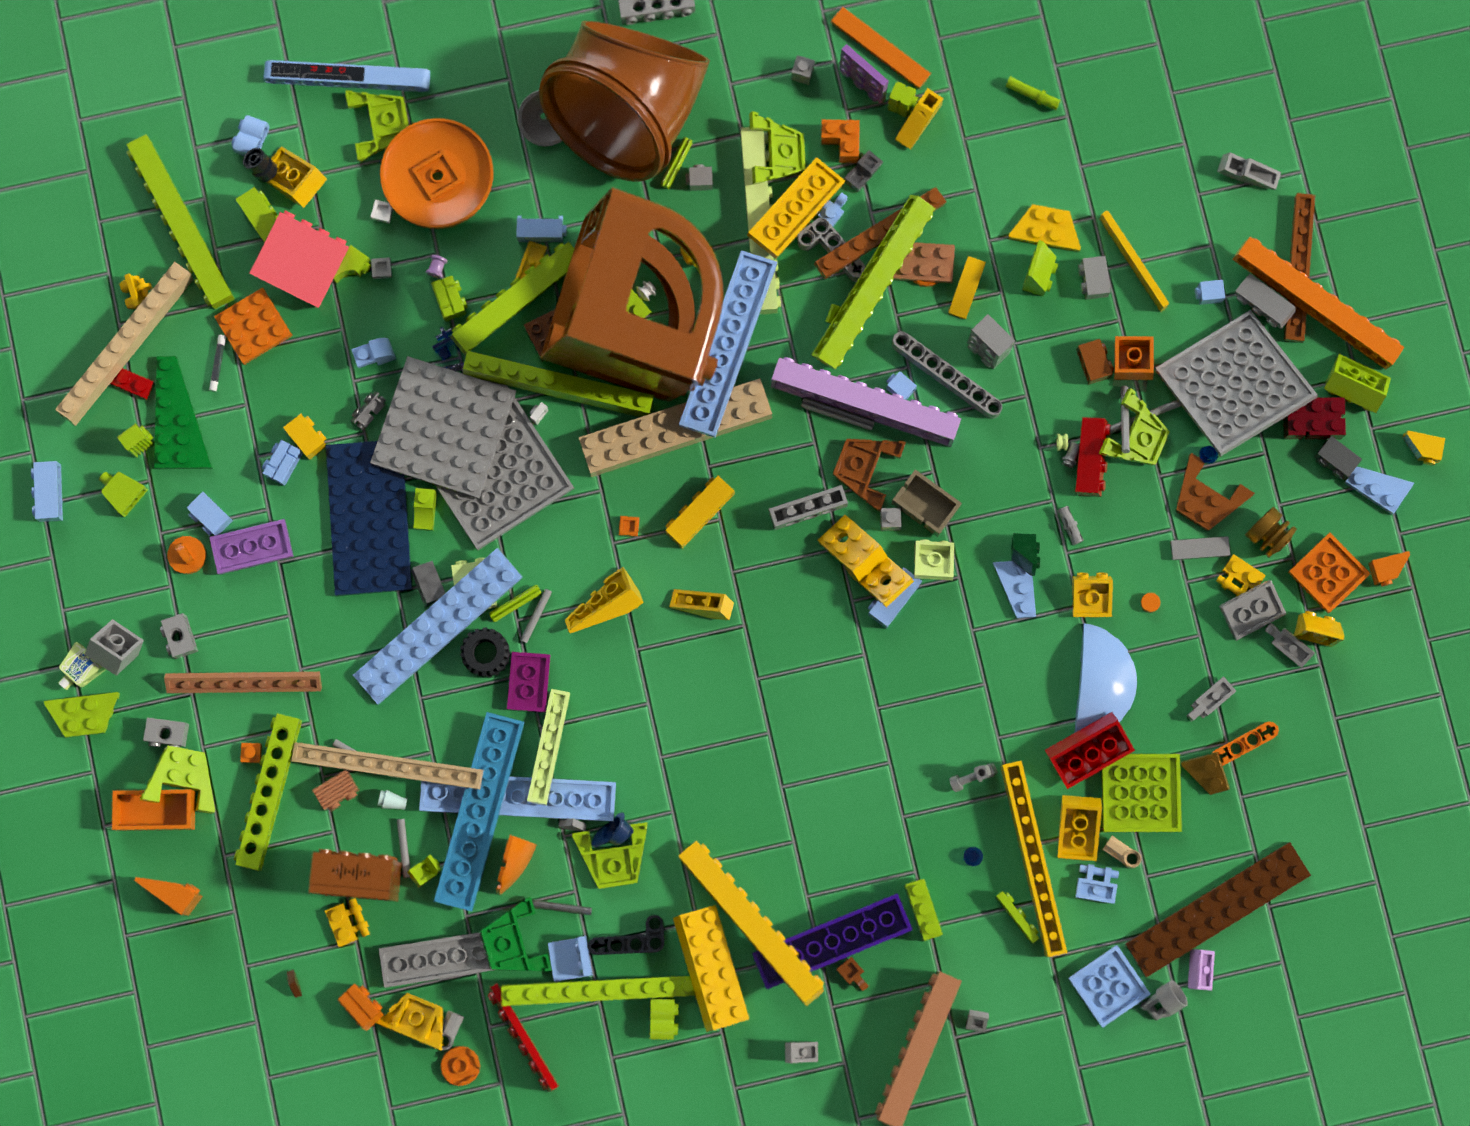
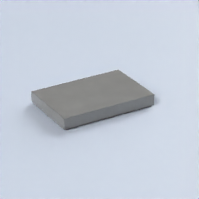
M1267 580L1219 606L1236 641L1286 615L1271 580Z

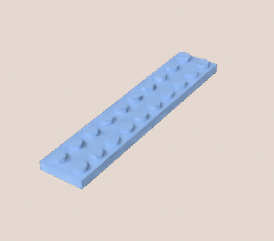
M741 250L723 300L720 321L709 356L718 359L714 376L711 381L705 380L703 386L697 385L694 391L690 392L679 422L680 427L716 438L776 270V261Z
M496 548L353 676L377 704H380L523 578L522 575L504 554Z
M510 777L499 814L501 816L614 821L616 782L552 779L547 806L527 802L532 778ZM421 781L419 811L459 813L465 787Z

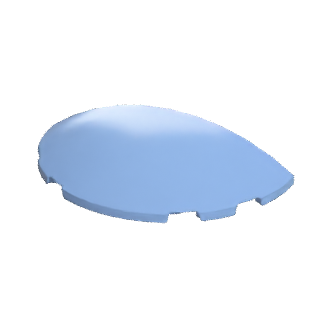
M1084 623L1075 732L1110 712H1113L1120 722L1127 711L1130 710L1137 688L1135 665L1123 643L1107 630Z

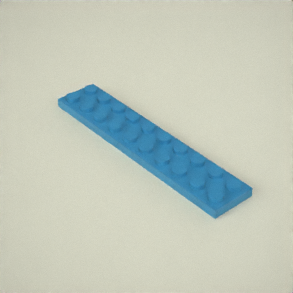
M486 712L471 768L483 770L480 790L465 788L434 902L473 912L525 722Z

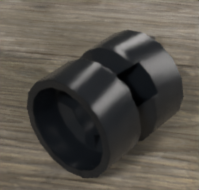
M260 148L249 150L243 158L244 167L260 182L270 181L277 173L278 167L276 163Z

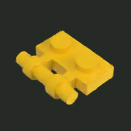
M1233 554L1222 570L1228 575L1227 578L1219 575L1216 582L1221 584V587L1225 590L1228 589L1235 593L1237 597L1246 592L1248 588L1252 589L1260 585L1266 575ZM1235 579L1243 584L1242 587L1239 588L1233 584L1232 580Z
M356 898L349 900L351 908L346 910L344 903L325 910L338 947L358 940L355 932L360 931L362 937L370 935L367 928L369 925L363 918L361 913L362 907L358 905ZM353 914L357 921V925L355 926L352 925L351 920L349 918V916Z

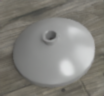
M539 90L531 93L523 100L518 110L517 121L521 133L528 141L539 146H552L562 141L561 138L554 131L547 118L541 119V114L544 112L540 103Z

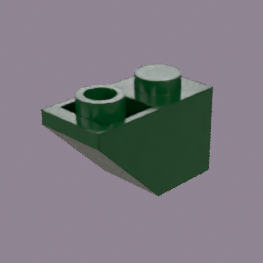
M1013 533L1011 560L1030 576H1035L1036 568H1040V557H1037L1040 551V542H1036V534Z

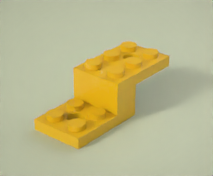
M846 515L839 519L817 540L821 546L844 565L849 575L885 607L889 606L914 582L911 576L886 555L878 542ZM843 537H848L845 542H840ZM891 579L888 585H883L885 580Z

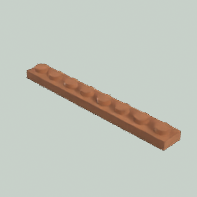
M320 672L165 673L164 677L167 693L321 691L322 689Z

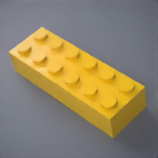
M716 905L674 917V924L706 1032L749 1020Z

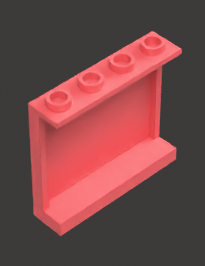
M286 210L284 213L279 211V215L249 274L319 308L349 249V246L346 245L347 241L339 237L333 239L329 237V232L321 228L318 231L311 228L312 223L304 219L299 222L294 219V214Z

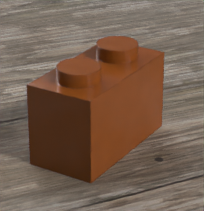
M1097 339L1078 345L1076 351L1088 385L1109 379L1114 369L1112 362L1107 360L1105 343H1101V340Z

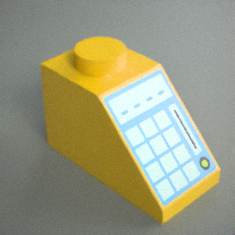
M1409 430L1403 434L1402 438L1418 460L1423 461L1426 465H1435L1442 460L1445 438Z

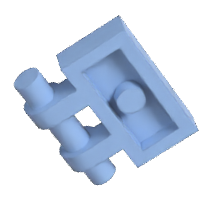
M1080 864L1079 872L1086 873V879L1078 878L1075 897L1115 904L1118 884L1110 883V878L1118 879L1119 871L1112 870L1110 867H1105L1104 869L1094 867L1092 864ZM1093 875L1104 876L1103 882L1093 880Z

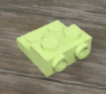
M926 539L916 541L914 578L953 581L954 543H949L948 541L932 542Z

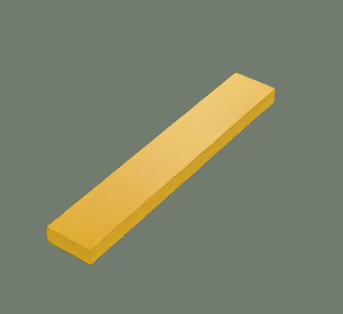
M1103 212L1099 218L1160 312L1165 310L1169 305L1168 300L1110 212Z

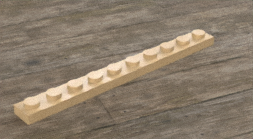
M298 742L294 744L291 760L297 763L479 790L483 776V770Z

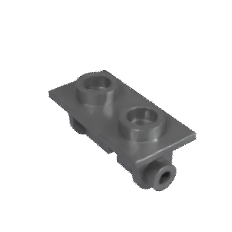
M378 392L369 393L364 399L365 404L361 408L358 407L351 415L353 418L350 421L354 423L358 421L357 426L360 429L367 428L374 419L370 411L377 415L385 406L386 400L382 396L378 398Z

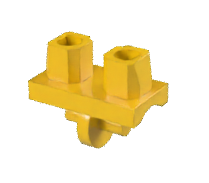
M128 273L124 275L125 280L119 283V286L123 293L130 292L131 297L125 299L126 307L128 309H136L147 297L148 291L152 289L151 283H145L144 278L140 279L138 275L132 276Z

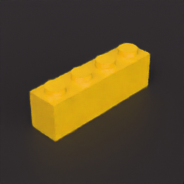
M719 476L715 479L713 477L709 479L702 493L698 491L692 498L693 502L689 506L685 505L679 511L680 515L677 519L672 518L666 524V534L682 549L735 495V491Z

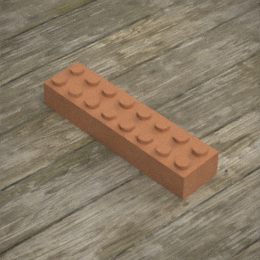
M940 971L931 975L928 985L931 986L929 992H924L920 1002L923 1004L921 1011L917 1010L913 1019L916 1022L913 1030L909 1029L905 1040L908 1041L906 1048L902 1047L899 1052L898 1058L901 1059L898 1067L894 1065L890 1075L893 1078L891 1084H886L882 1094L885 1096L883 1103L879 1102L875 1114L879 1121L891 1126L903 1125L962 982L961 980Z

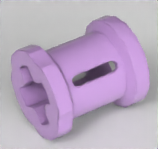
M431 255L432 261L426 273L429 276L441 279L444 264H447L448 260L438 255Z

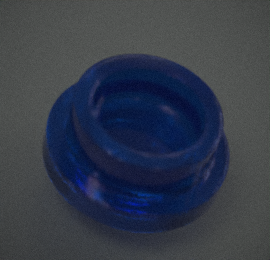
M1204 446L1199 451V458L1206 464H1213L1218 458V453L1213 446Z
M970 847L964 852L963 858L967 865L978 866L983 860V853L977 847Z

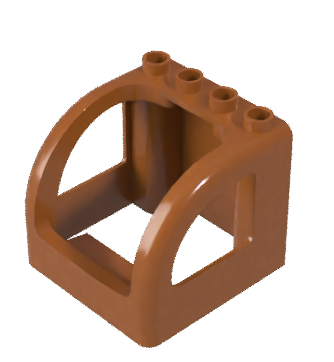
M612 187L585 215L540 359L633 391L654 395V398L664 401H672L680 395L685 396L687 391H694L697 385L703 386L705 380L711 381L718 359L709 356L722 311L723 282L718 261L708 241L690 221L672 209ZM652 230L660 232L679 245L691 258L701 276L702 299L695 326L694 300L689 281L675 257L661 243L649 236ZM640 262L653 271L663 286L669 309L668 327L630 314L626 309Z

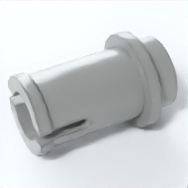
M1070 442L1067 453L1062 458L1064 466L1073 468L1077 464L1079 444Z

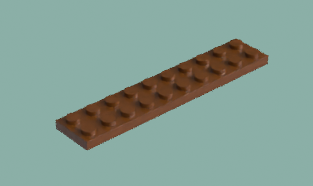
M1288 842L1131 939L1125 945L1147 978L1310 877L1311 874L1292 844Z

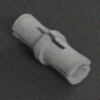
M1069 506L1057 510L1064 524L1063 529L1067 531L1072 545L1083 542L1084 539L1077 527L1078 522L1074 521Z

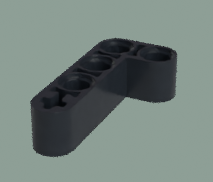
M651 915L646 920V935L595 937L588 942L587 947L593 955L660 952L665 944L664 923L660 916ZM651 919H659L660 926L658 929L650 928L649 922ZM659 938L661 946L658 949L651 948V939ZM616 939L622 943L619 951H614L611 948L612 941ZM633 939L641 941L640 949L633 950L630 944ZM597 940L599 944H605L604 940H608L607 947L609 952H605L606 948H599L598 952H596L591 946Z

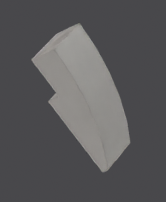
M1231 152L1222 156L1218 173L1230 178L1271 190H1276L1281 172L1251 158L1244 159Z

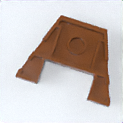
M846 439L833 476L880 512L886 494L868 488L880 454L885 453L900 459L906 442Z
M1191 453L1188 458L1175 511L1204 530L1209 531L1250 499L1254 492L1239 484L1228 500L1196 479L1206 462Z

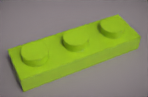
M1003 891L996 895V899L1030 943L1039 939L1037 936L1038 930L1033 924L1029 925L1025 920L1027 918L1025 913L1020 908L1016 909L1012 904L1015 902L1008 892L1005 894Z

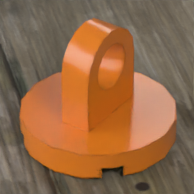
M182 536L170 544L167 551V559L175 571L182 574H193L204 566L206 550L198 539L191 536Z

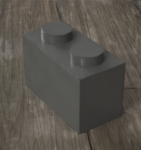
M1332 436L1314 456L1320 466L1329 468L1333 471L1332 474L1336 478L1346 480L1362 460Z

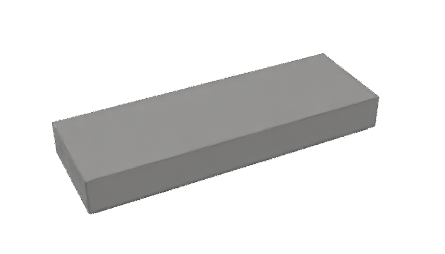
M1228 536L1170 541L1172 560L1230 556Z

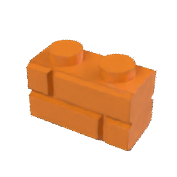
M353 984L338 1001L360 1027L367 1031L384 1016L381 1011L383 1007L377 1000L374 999L372 1001L368 997L370 992L363 985L360 987Z

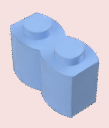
M246 115L239 123L238 129L240 131L238 135L232 139L231 146L233 151L245 156L253 148L261 149L270 126L268 123Z

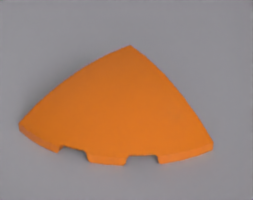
M512 835L509 836L503 856V863H506V865L500 869L498 876L500 884L497 885L496 894L501 895L521 876L533 856L536 844Z

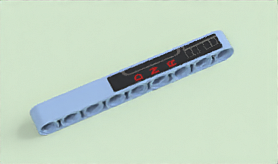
M268 60L265 61L263 81L271 84L427 92L429 91L430 71L422 68Z

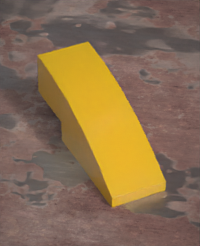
M968 256L948 314L966 320L986 262Z

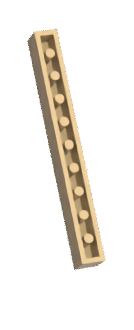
M176 262L172 264L55 410L61 417L74 426L78 424L194 280L189 271Z

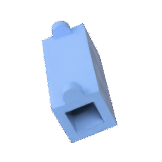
M517 216L518 242H563V236H567V225H563V216H559V219H522V216Z

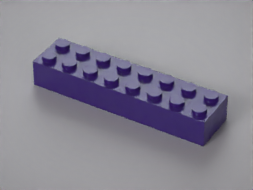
M897 893L784 940V943L788 947L790 945L793 946L798 953L797 958L800 961L805 960L811 968L809 972H812L912 931V927ZM759 951L752 953L766 990L785 983Z

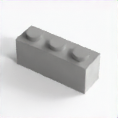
M1249 274L1235 291L1236 299L1241 304L1251 306V310L1256 315H1263L1267 318L1266 321L1274 328L1278 326L1282 329L1296 312L1294 305L1252 274Z

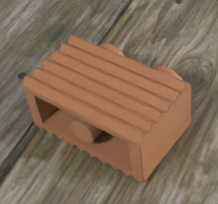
M348 770L342 771L313 789L323 809L326 811L330 810V812L341 806L339 803L343 800L350 801L357 796L356 792L360 791Z

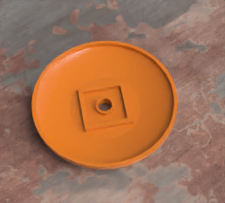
M443 118L421 120L399 132L388 145L380 168L382 189L391 207L408 222L431 229L448 228L458 225L477 213L490 194L494 174L492 159L483 140L466 125ZM441 172L443 177L440 180H434L433 174Z

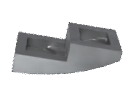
M868 150L844 178L845 183L858 193L883 164V161Z

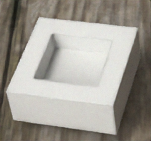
M375 200L371 219L389 224L394 209L387 202Z
M542 402L539 406L535 405L530 412L531 421L538 425L549 411L548 407Z

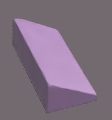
M1190 950L1189 989L1212 991L1215 951Z

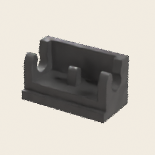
M433 561L412 568L411 573L424 606L427 607L434 604L445 594Z

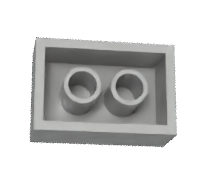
M988 314L971 330L967 341L969 350L981 356V361L987 367L991 366L993 369L1010 354L1015 340Z

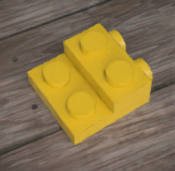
M1080 572L1077 573V576H1072L1073 617H1112L1113 579L1111 576H1108V573L1099 572L1096 573V576H1089L1088 573Z

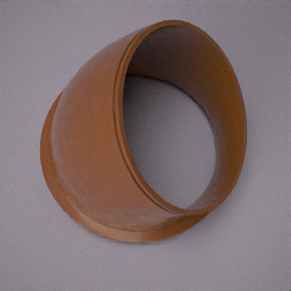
M582 21L567 56L554 61L545 70L539 88L540 103L554 131L581 159L612 177L631 182L645 181L661 173L669 164L672 152L671 146L681 132L693 108L710 60L689 48L643 32L602 22Z

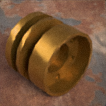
M1274 506L1245 534L1253 543L1261 539L1264 541L1260 547L1261 551L1267 546L1270 547L1265 554L1268 558L1283 549L1297 530L1294 526L1288 531L1285 530L1290 524L1289 521L1281 525L1278 523L1282 514Z

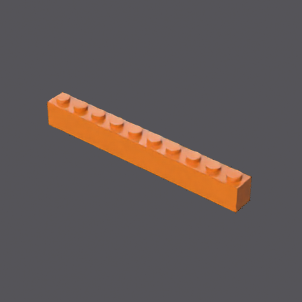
M1249 237L1232 260L1385 370L1394 364L1404 349L1397 339L1391 338L1385 334L1382 328L1371 324L1365 316L1357 314L1351 306L1345 305L1339 301L1336 295L1325 291L1319 283L1313 282L1305 273L1293 268L1290 262L1279 258L1273 250L1264 247L1259 240Z

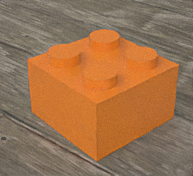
M1115 336L1114 380H1153L1154 336Z

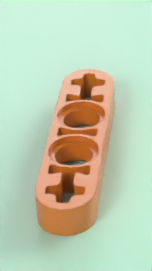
M1266 722L1214 750L1212 753L1218 752L1221 755L1227 751L1231 759L1228 756L1222 758V766L1275 738L1279 733V728L1274 722ZM1266 726L1269 728L1273 727L1272 736L1266 734L1261 737L1259 732H1257L1258 729L1260 733L1264 732L1267 729ZM1250 734H1254L1258 739L1257 744L1250 745L1247 737ZM1236 743L1241 747L1239 754L1231 752L1232 744Z

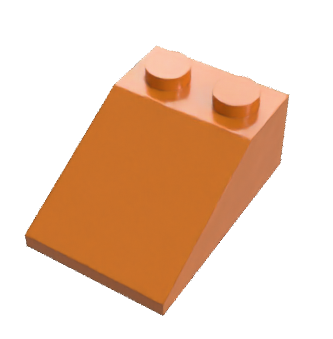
M140 877L134 879V881L181 915L189 916L203 897L199 894L200 889L193 884L187 883L184 885Z

